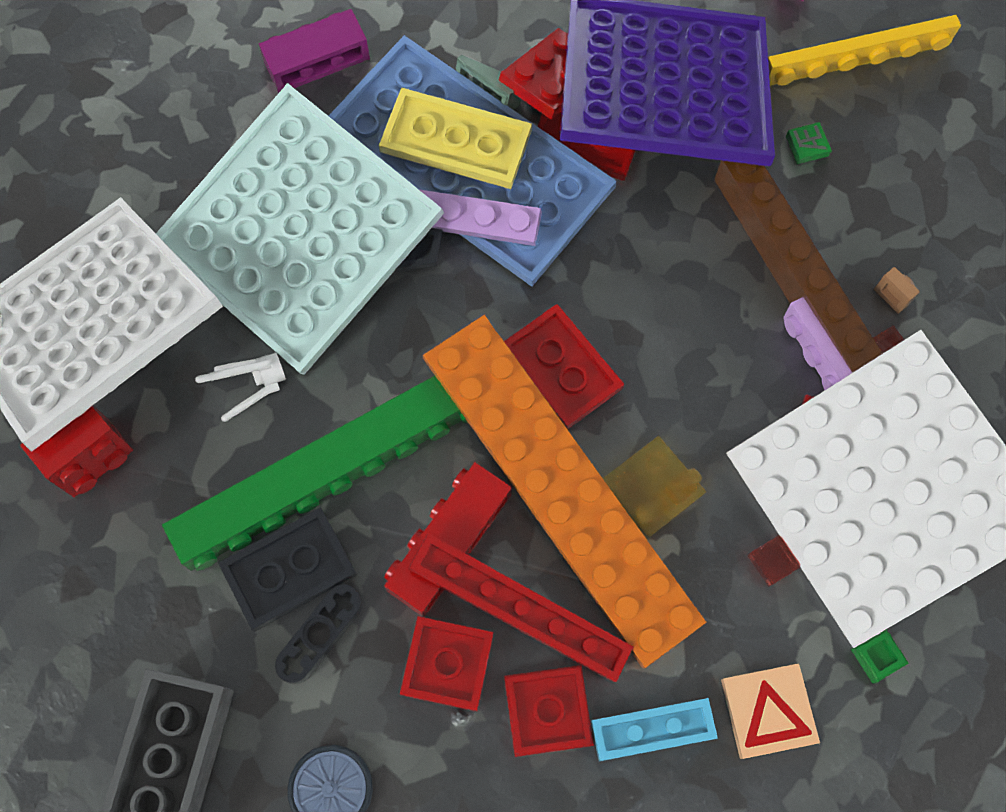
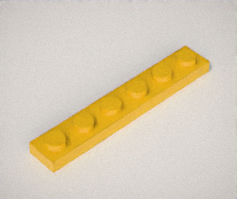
M952 15L769 56L770 86L776 84L781 86L787 85L794 80L807 77L818 78L825 73L838 70L849 71L856 66L869 63L879 64L895 57L902 56L906 58L926 50H941L952 42L961 24L957 15Z

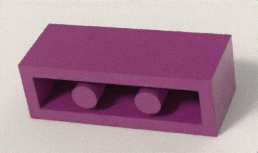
M352 9L341 13H334L325 19L302 25L296 30L280 36H273L267 41L259 43L264 63L278 93L287 83L293 88H297L370 59L367 39Z

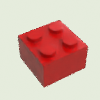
M94 405L32 452L23 443L20 445L45 478L72 497L91 490L96 485L99 477L108 470L120 467L127 460V455L134 451L109 419Z

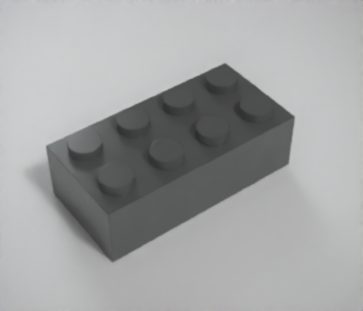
M146 669L101 812H200L234 690Z

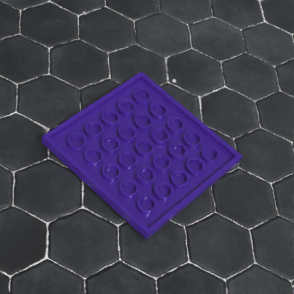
M570 0L560 140L771 167L775 158L765 17L637 0Z

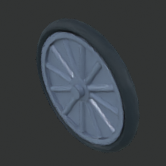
M324 745L305 754L296 763L288 782V801L292 812H366L373 793L371 774L364 760L356 752L339 745Z

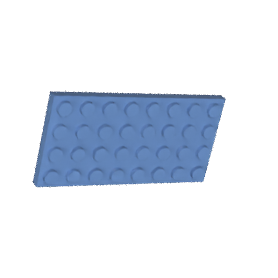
M404 35L330 113L329 117L419 190L541 208L542 216L535 246L461 235L527 284L533 286L616 188L617 181L533 123L532 132L512 189L380 153L379 143L401 87L531 123Z

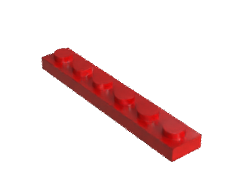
M429 533L426 535L408 568L412 572L612 682H617L633 649L632 645Z

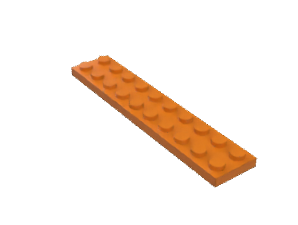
M485 315L423 355L426 364L621 639L633 646L631 653L642 668L648 667L707 623Z

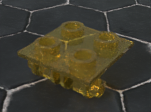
M657 436L603 478L619 502L648 537L655 534L706 493L699 483L702 480L699 472L694 468L688 471L660 436Z

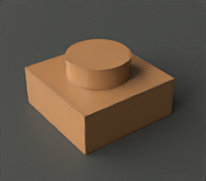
M895 267L887 272L873 289L898 314L908 307L920 293L913 281Z

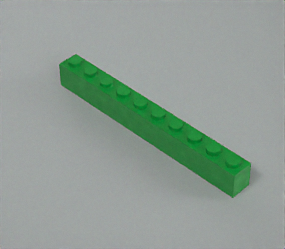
M433 376L162 524V527L183 566L190 571L194 569L197 571L207 569L218 561L217 557L229 550L235 552L245 548L252 542L251 538L264 530L266 533L279 529L286 523L285 519L297 512L304 514L313 510L319 505L318 500L331 493L335 496L347 491L352 487L354 480L363 475L366 477L376 475L385 468V463L396 457L399 459L406 458L418 449L417 445L428 439L436 441L448 434L450 427L461 421L468 423V421L436 376Z

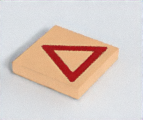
M799 663L721 679L740 759L820 743Z

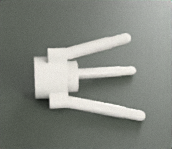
M277 353L256 359L215 366L214 372L199 375L195 378L197 383H203L252 372L256 385H265L264 388L222 415L221 420L223 422L238 415L266 395L280 390L278 382L284 381L286 378Z

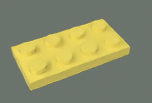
M401 87L379 143L380 153L512 189L532 132V123Z

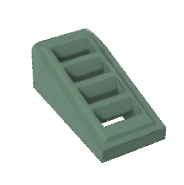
M464 55L457 58V72L511 109L515 110L520 105L521 98L516 96L512 89L499 81L501 71Z

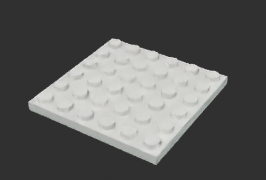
M120 197L0 284V410L21 442L32 452L108 393L114 391L121 383L148 365L150 361L177 343L183 336L210 318L212 314L223 306L207 286Z
M922 330L908 337L726 453L853 648L1006 559V445Z

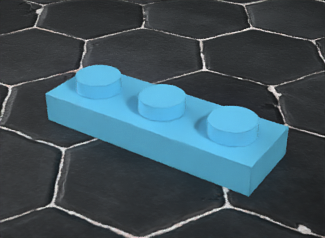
M709 698L591 721L599 761L718 739Z

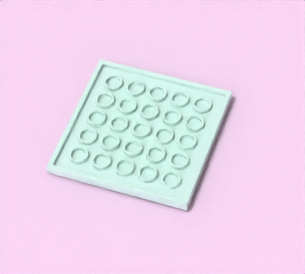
M287 83L158 230L156 235L207 286L225 308L299 373L305 375L441 218L444 211Z

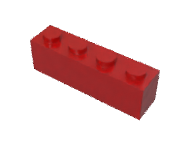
M476 462L473 463L469 470L463 468L452 483L454 491L447 500L441 498L436 503L429 515L432 518L430 524L424 531L419 528L414 533L407 545L410 549L402 562L398 559L395 560L384 576L387 580L384 585L387 592L424 618L445 590L408 569L426 535L429 533L470 555L511 497L512 487Z

